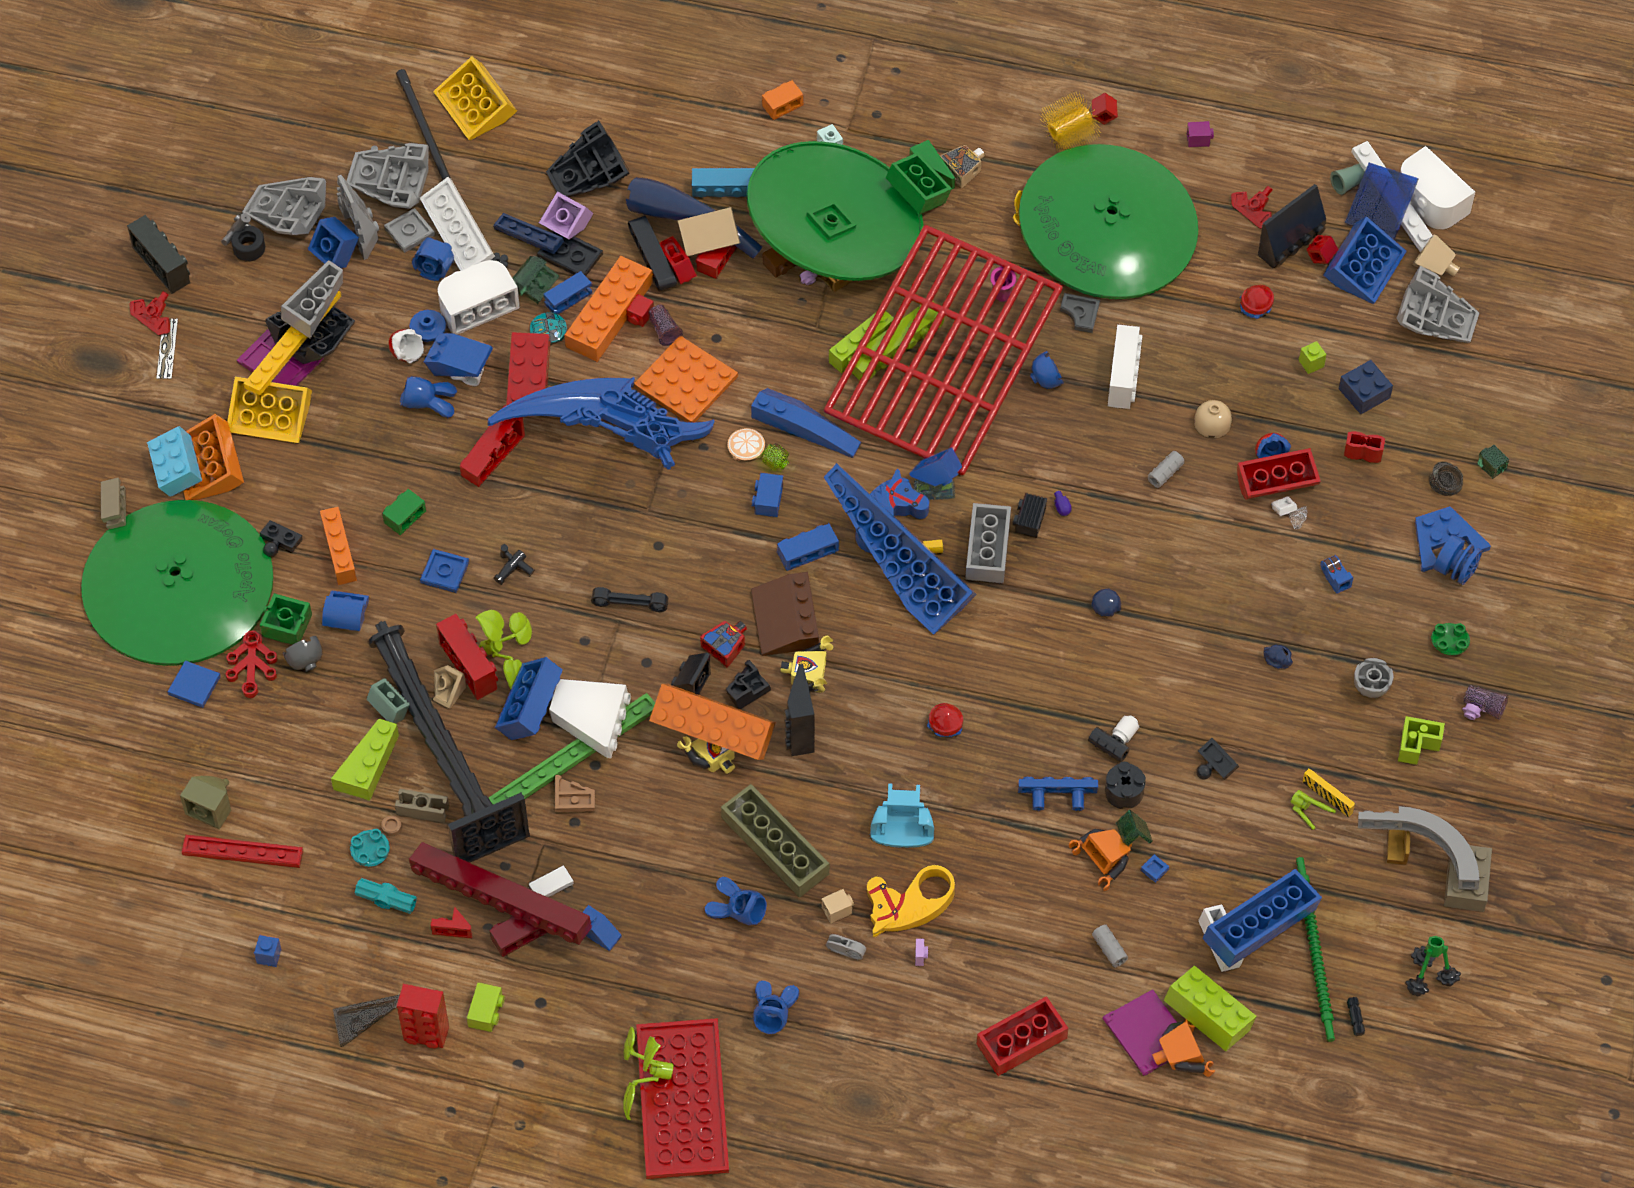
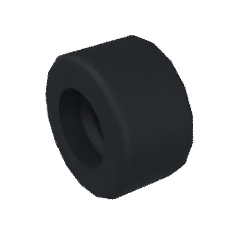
M245 226L242 231H235L231 238L234 255L240 260L254 261L265 252L266 246L263 233L254 226ZM245 242H254L248 246L243 245Z

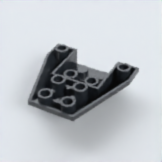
M333 306L319 323L312 337L307 338L292 357L302 364H307L330 355L354 325L355 320ZM281 311L265 320L276 345L291 325L281 319Z

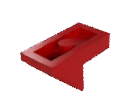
M454 907L452 920L432 918V935L472 939L471 925L456 907Z

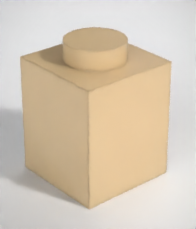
M844 889L822 898V909L830 923L852 914L854 902L849 894L846 895Z

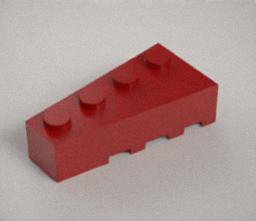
M523 417L507 419L489 426L467 457L461 461V476L480 487L525 437Z

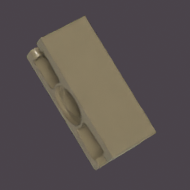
M119 477L101 482V519L104 523L107 522L106 527L108 530L126 525V488L124 485L120 486L121 480Z
M399 789V800H396L395 803L396 815L445 823V810L448 811L449 809L447 796ZM421 804H425V805H426V806H424V807H418V806L421 805Z

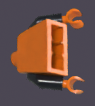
M1095 828L1080 837L1081 840H1071L1069 848L1077 846V848L1073 849L1072 853L1073 855H1078L1081 852L1082 846L1104 875L1108 874L1107 877H1101L1098 881V886L1102 882L1107 883L1103 888V891H1107L1110 888V881L1112 879L1115 880L1124 871L1128 863V854L1131 851L1132 840L1128 836L1122 838L1114 829L1106 831Z
M1187 1019L1185 1022L1169 1024L1159 1039L1163 1050L1152 1054L1157 1066L1168 1061L1172 1070L1203 1073L1207 1077L1212 1076L1215 1070H1210L1209 1068L1214 1063L1208 1061L1205 1065L1203 1064L1205 1062L1192 1034L1196 1027L1189 1025L1191 1023Z

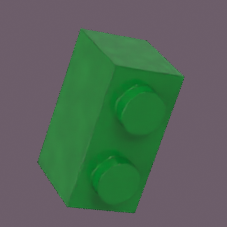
M407 489L397 497L396 501L384 509L382 513L384 524L401 536L426 512L425 501Z

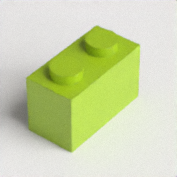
M477 983L467 1016L468 1027L492 1032L493 1026H497L499 1021L498 1010L499 1007H503L505 1000L501 987Z

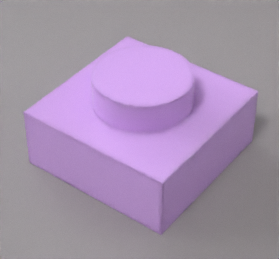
M916 939L915 966H923L924 959H928V946H924V939Z

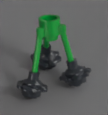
M1429 937L1426 947H1415L1414 953L1411 954V958L1414 959L1413 963L1422 968L1416 979L1410 978L1405 982L1410 994L1421 996L1429 992L1428 985L1423 982V976L1427 966L1431 967L1435 958L1439 957L1442 953L1445 966L1442 971L1437 972L1436 980L1441 982L1442 985L1452 986L1460 980L1461 972L1449 965L1448 946L1444 945V940L1441 937Z

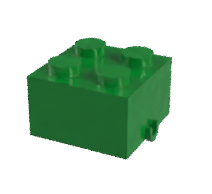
M274 593L269 605L264 608V616L260 623L262 637L291 645L301 641L312 617L310 603Z

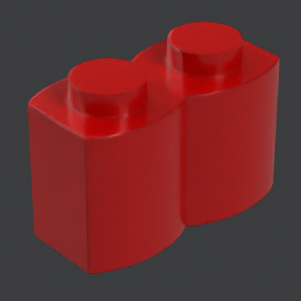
M1357 431L1348 432L1344 456L1355 460L1364 459L1372 463L1381 462L1385 438L1379 435H1365Z

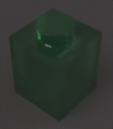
M1495 445L1489 448L1486 447L1479 453L1478 465L1492 479L1507 470L1509 458Z

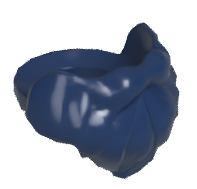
M1276 644L1271 647H1264V658L1268 665L1277 669H1287L1293 664L1291 651L1285 646Z

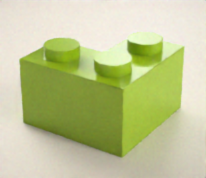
M1406 716L1398 761L1417 765L1421 748L1440 751L1445 723Z

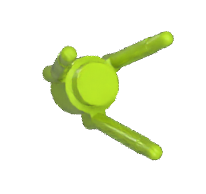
M1298 790L1291 799V803L1294 805L1293 810L1303 818L1312 830L1315 829V826L1301 809L1306 810L1312 803L1330 813H1336L1335 809L1309 797L1301 790Z

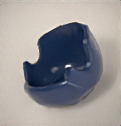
M1109 588L1101 589L1092 597L1091 606L1096 614L1102 617H1112L1117 611L1121 610V599L1115 591Z

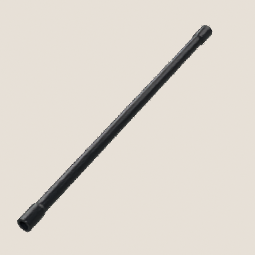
M404 69L398 70L396 76L405 92L442 181L447 177L451 179L413 91L407 72Z

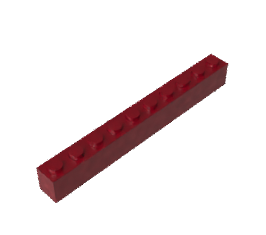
M424 842L420 843L409 858L411 870L416 875H423L434 883H441L450 890L459 891L464 896L477 899L484 905L495 907L502 913L506 912L517 920L522 919L533 927H540L551 935H558L569 943L573 942L580 945L592 928L589 915Z

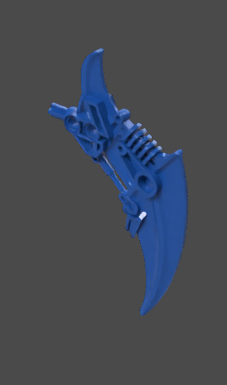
M632 377L586 379L548 387L505 406L488 418L487 425L492 426L498 422L518 417L554 416L560 417V422L565 423L567 426L580 423L584 426H602L624 437L625 441L633 443V446L650 453L655 458H660L664 468L666 467L669 470L675 465L670 455V446L681 441L695 440L707 436L712 431L715 421L712 419L706 422L690 423L678 421L677 418L667 417L666 409L655 408L656 403L631 389L635 380ZM601 419H604V420H606V421H608V422H610V423H612V424H615V425H617V426L614 427V426H612V425H609V424H607V423L601 421Z

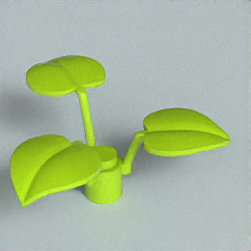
M495 610L484 611L475 617L488 638L480 642L479 648L483 647L487 656L492 655L493 658L507 659L504 661L503 669L508 685L512 689L522 662L518 659L513 660L511 656L498 653L502 650V642L514 637L519 645L528 643L532 635L531 624L524 614L520 612L514 613L509 619V627L513 634L501 639L504 627V620L501 614Z
M630 1027L625 1041L624 1059L629 1060L630 1054L643 1059V1071L646 1072L650 1064L649 1073L653 1077L629 1082L623 1099V1109L628 1120H631L630 1110L634 1100L635 1086L643 1082H658L659 1078L670 1080L673 1072V1063L653 1060L655 1053L661 1047L653 1037H649L644 1056L634 1051L635 1031L633 1027Z

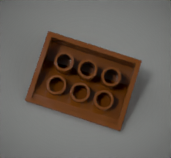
M808 572L787 574L751 588L762 656L798 652L819 643Z

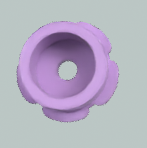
M807 270L800 274L803 284L810 285L816 281L817 274Z
M1467 703L1465 708H1462L1464 716L1468 719L1475 720V718L1481 716V709L1476 705Z

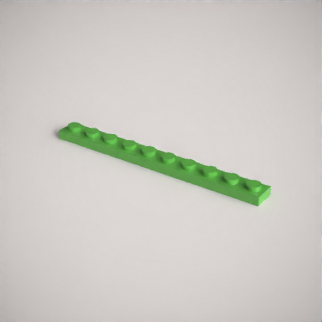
M647 693L626 706V718L621 723V735L651 716L655 702ZM576 739L490 796L489 799L495 804L521 792L526 799L553 781L555 775H562L595 753L596 750L581 740Z

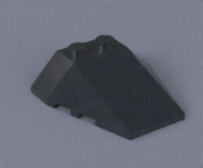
M599 120L580 133V138L575 143L572 142L569 146L570 149L563 156L560 155L546 171L556 191L566 197L615 184L630 174L629 168L616 145Z

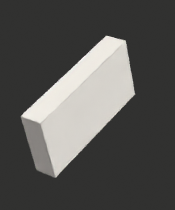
M562 866L529 883V888L539 894L550 897L573 885L574 882L566 868Z

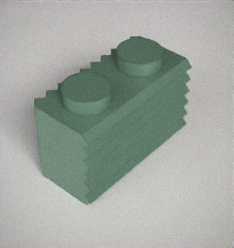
M382 679L371 686L367 700L386 721L396 724L404 719L409 703L392 687V684L386 681L387 679Z

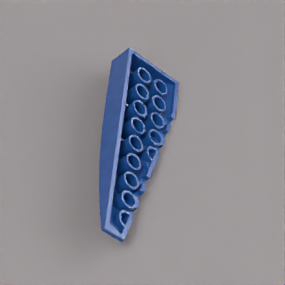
M837 463L824 476V479L841 503L844 511L848 514L866 546L892 584L893 589L902 600L905 608L935 635L964 609L977 594Z

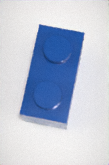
M760 474V479L756 480L755 483L757 496L753 495L752 507H755L756 515L778 517L783 490V475Z

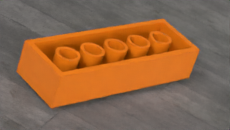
M620 256L566 332V348L598 362L627 321L626 309L637 294L644 296L653 284L652 270Z
M669 684L661 685L649 720L757 760L764 759L776 722Z

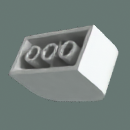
M1426 146L1403 162L1398 186L1420 218L1428 226L1435 229H1447L1471 213L1475 191Z
M488 260L471 265L469 268L457 271L444 278L438 286L441 315L445 318L450 332L457 335L520 308L518 287L506 267L497 261Z

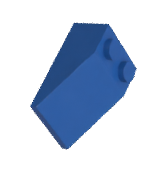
M439 333L424 363L434 376L478 377L493 348L490 345L454 333Z

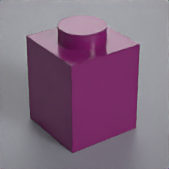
M1209 121L1188 122L1186 133L1188 147H1209L1210 140L1214 138L1213 128H1210Z

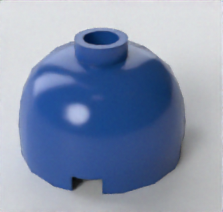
M1048 351L1041 353L1034 359L1031 366L1033 373L1030 376L1035 384L1039 383L1043 388L1052 389L1064 384V381L1060 379L1062 377L1053 359H1050Z

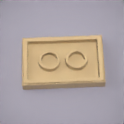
M732 207L678 220L687 256L740 243Z

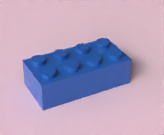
M547 657L522 663L495 728L510 740L535 735L540 729L539 725L547 712V706L553 698V692L560 681L563 669Z

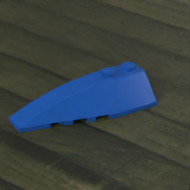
M769 388L760 391L751 405V418L851 458L854 457L861 444L859 440L802 401Z

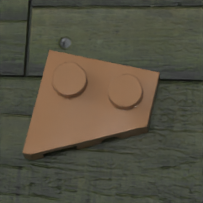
M555 775V812L595 811V790L582 787L579 783L569 782L562 779L560 775Z

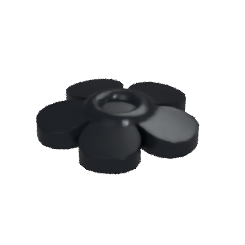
M498 252L493 253L495 257L491 260L500 262L507 268L508 256L503 254L500 257Z

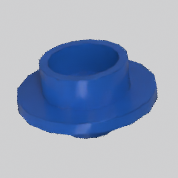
M424 310L412 317L409 327L415 330L416 334L422 336V341L429 342L435 340L439 333L445 332L446 322L441 313L435 310Z

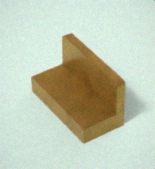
M1388 829L1387 863L1407 865L1410 853V831Z

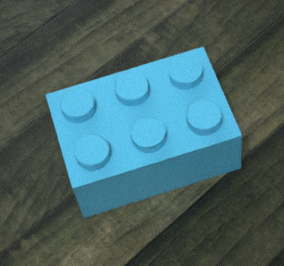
M180 426L147 442L158 488L171 497L202 481L191 435Z

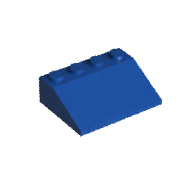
M1364 217L1354 224L1323 276L1336 287L1374 304L1405 255L1406 250L1368 217Z

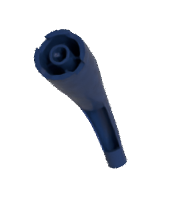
M634 178L627 189L631 190L629 199H626L627 207L631 212L678 221L716 211L675 187L648 178ZM736 225L740 243L734 244V246L753 259L763 246Z

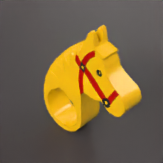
M938 865L927 866L917 874L904 894H900L892 888H887L886 882L880 877L871 878L867 884V895L873 905V914L870 915L871 921L875 925L873 937H877L885 931H902L918 927L942 914L950 905L955 895V882L950 871ZM940 877L948 882L950 889L943 897L931 898L929 900L922 896L919 887L927 878Z

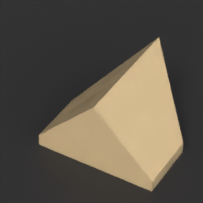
M447 665L434 670L435 696L433 700L447 708H451L465 690L466 683L464 673Z

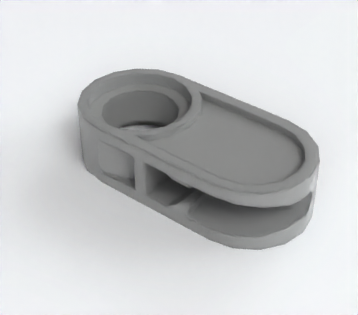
M831 934L826 943V947L831 951L857 960H861L866 951V947L863 944L836 934Z

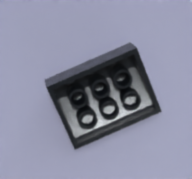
M1316 184L1263 222L1258 256L1270 267L1275 268L1278 264H1283L1290 255H1295L1302 246L1308 245L1315 236L1321 235L1325 231L1326 215Z
M803 664L798 666L787 701V709H784L786 750L790 749L791 756L815 753V714Z

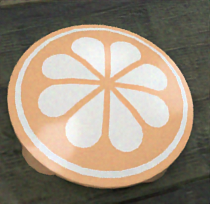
M749 428L735 431L728 439V450L737 461L759 459L765 448L763 436L758 431Z

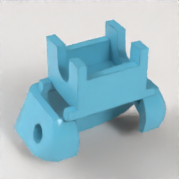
M888 784V801H883V806H878L871 823L870 837L873 841L885 846L905 848L921 847L932 843L934 840L933 820L929 809L924 808V803L920 802V785H916V791L892 790V784Z

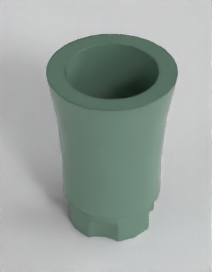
M1359 163L1345 169L1333 171L1330 175L1331 184L1340 195L1369 179Z

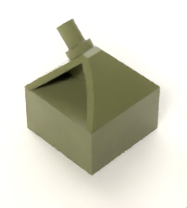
M214 776L192 777L180 795L185 815L220 830L231 812L226 790L229 780Z

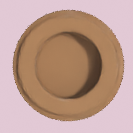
M387 816L381 823L382 831L387 836H396L402 829L401 821L396 816Z

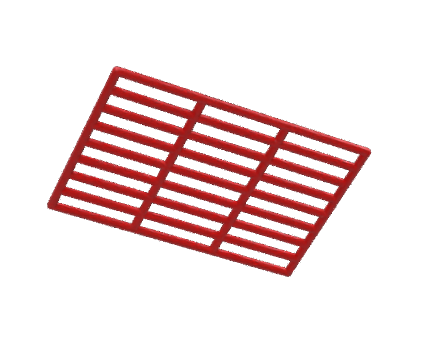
M924 225L824 407V412L926 459L934 455L961 401H968L972 403V406L949 447H952L954 452H956L979 407L989 411L961 464L962 468L958 471L959 475H964L1063 290L1062 285L931 226ZM927 234L937 237L910 290L907 291L899 287ZM946 241L953 244L954 246L926 298L916 295L943 242ZM960 249L971 252L943 305L932 302ZM980 256L986 259L987 262L958 314L949 308L976 257ZM993 264L1004 267L976 321L965 317ZM1010 271L1020 274L993 328L983 325L982 323ZM1029 278L1037 282L1010 335L1007 336L999 332L1025 281ZM1043 286L1049 287L1054 291L1026 344L1016 340ZM895 293L905 297L877 350L873 351L867 348L869 340ZM911 301L920 304L921 307L893 359L884 356L883 353ZM928 308L938 312L910 366L900 363ZM947 316L954 319L955 321L927 373L924 374L917 371L916 369L944 317ZM963 323L971 327V330L943 382L933 378L959 327ZM978 331L987 334L988 337L960 389L950 386ZM995 338L1005 342L977 397L966 393ZM1012 346L1022 351L994 404L983 401ZM861 355L869 356L872 359L843 413L833 409ZM880 361L888 365V368L860 420H857L849 415ZM895 369L902 371L905 375L877 427L866 424ZM913 376L922 382L892 436L883 432ZM928 385L939 388L911 442L907 443L901 440L900 437ZM945 392H948L956 397L927 451L916 447Z

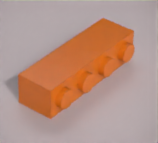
M339 507L321 510L322 524L338 585L357 581L355 568Z

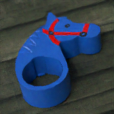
M899 469L895 471L892 479L885 481L870 493L893 516H907L910 514L916 519H924L929 513V499L925 495L913 490L909 479L902 478ZM855 529L856 543L862 550L871 553L858 530Z

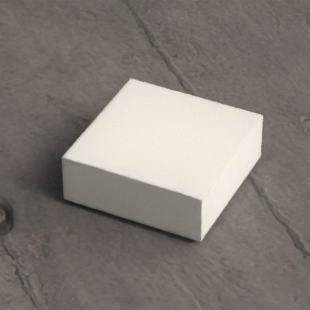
M1289 497L1271 503L1272 509L1280 516L1297 510V504Z

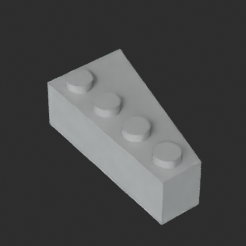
M328 260L281 306V319L308 338H311L343 284V269Z

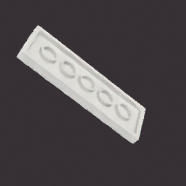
M449 177L420 197L443 241L452 246L451 251L454 254V260L460 271L495 257Z

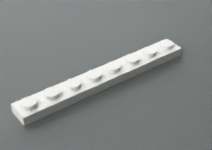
M1366 141L1352 148V154L1421 252L1432 236L1431 232L1369 142Z

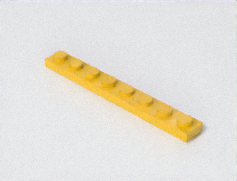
M340 291L335 295L323 318L340 299ZM291 326L244 382V388L261 395L308 337Z

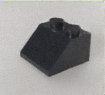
M710 654L689 655L687 661L682 662L679 670L680 673L678 677L675 676L671 685L699 695L711 674Z

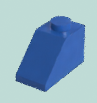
M588 905L583 913L590 916L592 928L586 936L610 951L622 935L605 915Z

